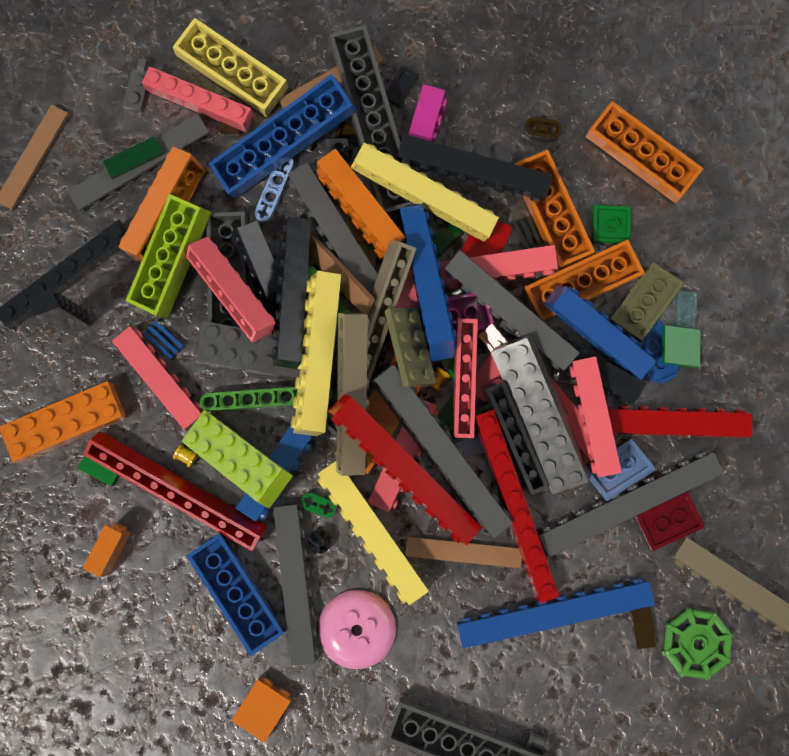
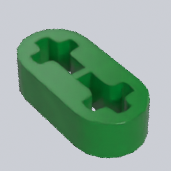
M306 493L301 498V506L310 512L327 518L332 517L336 513V505L328 499L313 493ZM312 496V500L317 502L318 505L307 507V503L304 502L305 498L309 499ZM330 503V508L333 511L324 514L325 510L319 508L320 504L327 506Z

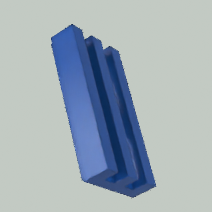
M155 320L154 324L149 326L143 335L172 360L184 346ZM158 327L176 345H178V347L175 349L166 339H164L155 330V328ZM153 333L156 337H158L168 348H170L173 351V353L170 354L169 352H167L157 341H155L150 336V334Z

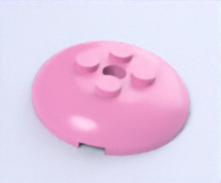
M349 590L335 596L325 606L318 623V636L323 650L332 661L346 668L364 669L379 663L389 653L395 641L396 623L389 605L381 597L366 590ZM360 625L363 630L362 633L354 635L351 630L352 626Z

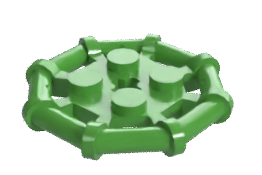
M687 607L674 620L666 623L662 654L668 658L679 676L701 678L708 681L727 664L730 665L734 634L729 631L716 611L713 610L711 612ZM695 617L707 619L706 625L695 623ZM688 619L690 624L680 631L677 627ZM713 624L720 630L721 635L717 636L711 628ZM673 633L679 635L677 647H672ZM696 639H702L703 642L701 643V649H699L698 647H694V641ZM720 641H724L722 654L718 653ZM681 653L686 660L683 665L674 654ZM714 658L720 659L710 668L707 664ZM691 663L700 664L702 666V670H695L689 668L691 666Z

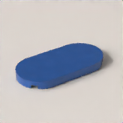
M658 319L642 343L638 341L637 346L642 349L646 348L653 354L652 358L656 362L646 373L645 377L654 383H665L672 380L679 368L676 365L662 364L663 324L660 319Z

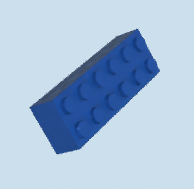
M557 286L543 304L623 371L642 380L656 362L652 358L653 354L646 348L642 349L637 346L638 341L631 336L623 334L624 330L620 326L608 322L609 317L601 311L597 312L594 310V305L590 301L578 297L580 293L573 287Z
M290 426L269 458L291 474L293 470L297 471L303 463L301 460L304 453L308 455L314 446L312 441L315 437L319 438L320 435L294 434V428ZM247 493L236 507L237 510L254 521L265 520L271 511L255 501ZM280 493V495L277 497V499L275 500L274 503H276V502L278 501V499H279L280 496H281V493Z
M219 533L186 555L250 656L286 632L224 535Z

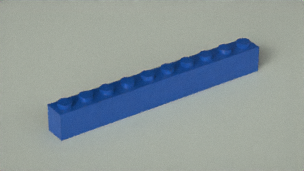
M639 578L631 580L632 584L624 585V582L613 584V588L605 589V587L594 588V592L586 594V591L574 593L575 596L567 598V595L555 598L556 601L540 603L537 601L535 606L529 607V604L517 606V610L510 611V608L498 610L499 614L491 615L488 612L480 614L477 619H472L471 617L461 618L460 622L456 623L461 646L464 649L654 606L650 582Z

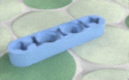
M292 158L288 160L290 165L285 166L284 173L281 172L283 165L271 172L255 209V217L258 222L264 224L272 219L289 180L288 173L292 172L294 168ZM274 177H283L282 184L275 185L273 183ZM268 193L276 195V199L273 202L266 200ZM264 203L267 206L272 207H267L266 213L268 216H264L263 218H261L259 212H263L265 209V205L262 204Z

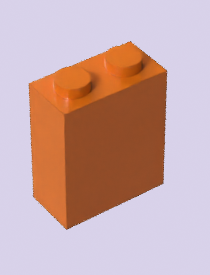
M120 523L104 525L82 569L98 577L110 575L131 534L126 531L127 527Z
M259 677L231 721L265 743L292 698L287 690L283 688L278 689L273 686L274 682L267 677L263 679Z

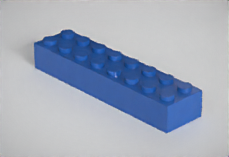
M330 74L208 164L228 195L237 198L358 110L336 77Z
M423 204L400 208L405 244L417 248L411 268L430 360L432 362L453 358L454 350H457V337L455 329L452 327V314L448 310V297L444 292L445 284L440 274V262L436 257L435 243L433 244L432 227H429L428 211H424Z

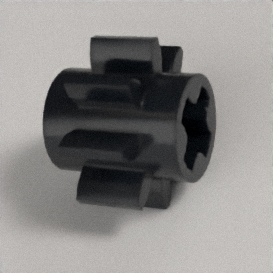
M316 530L309 534V542L306 543V546L314 555L317 552L323 554L330 548L329 542L332 539L324 530L321 532Z

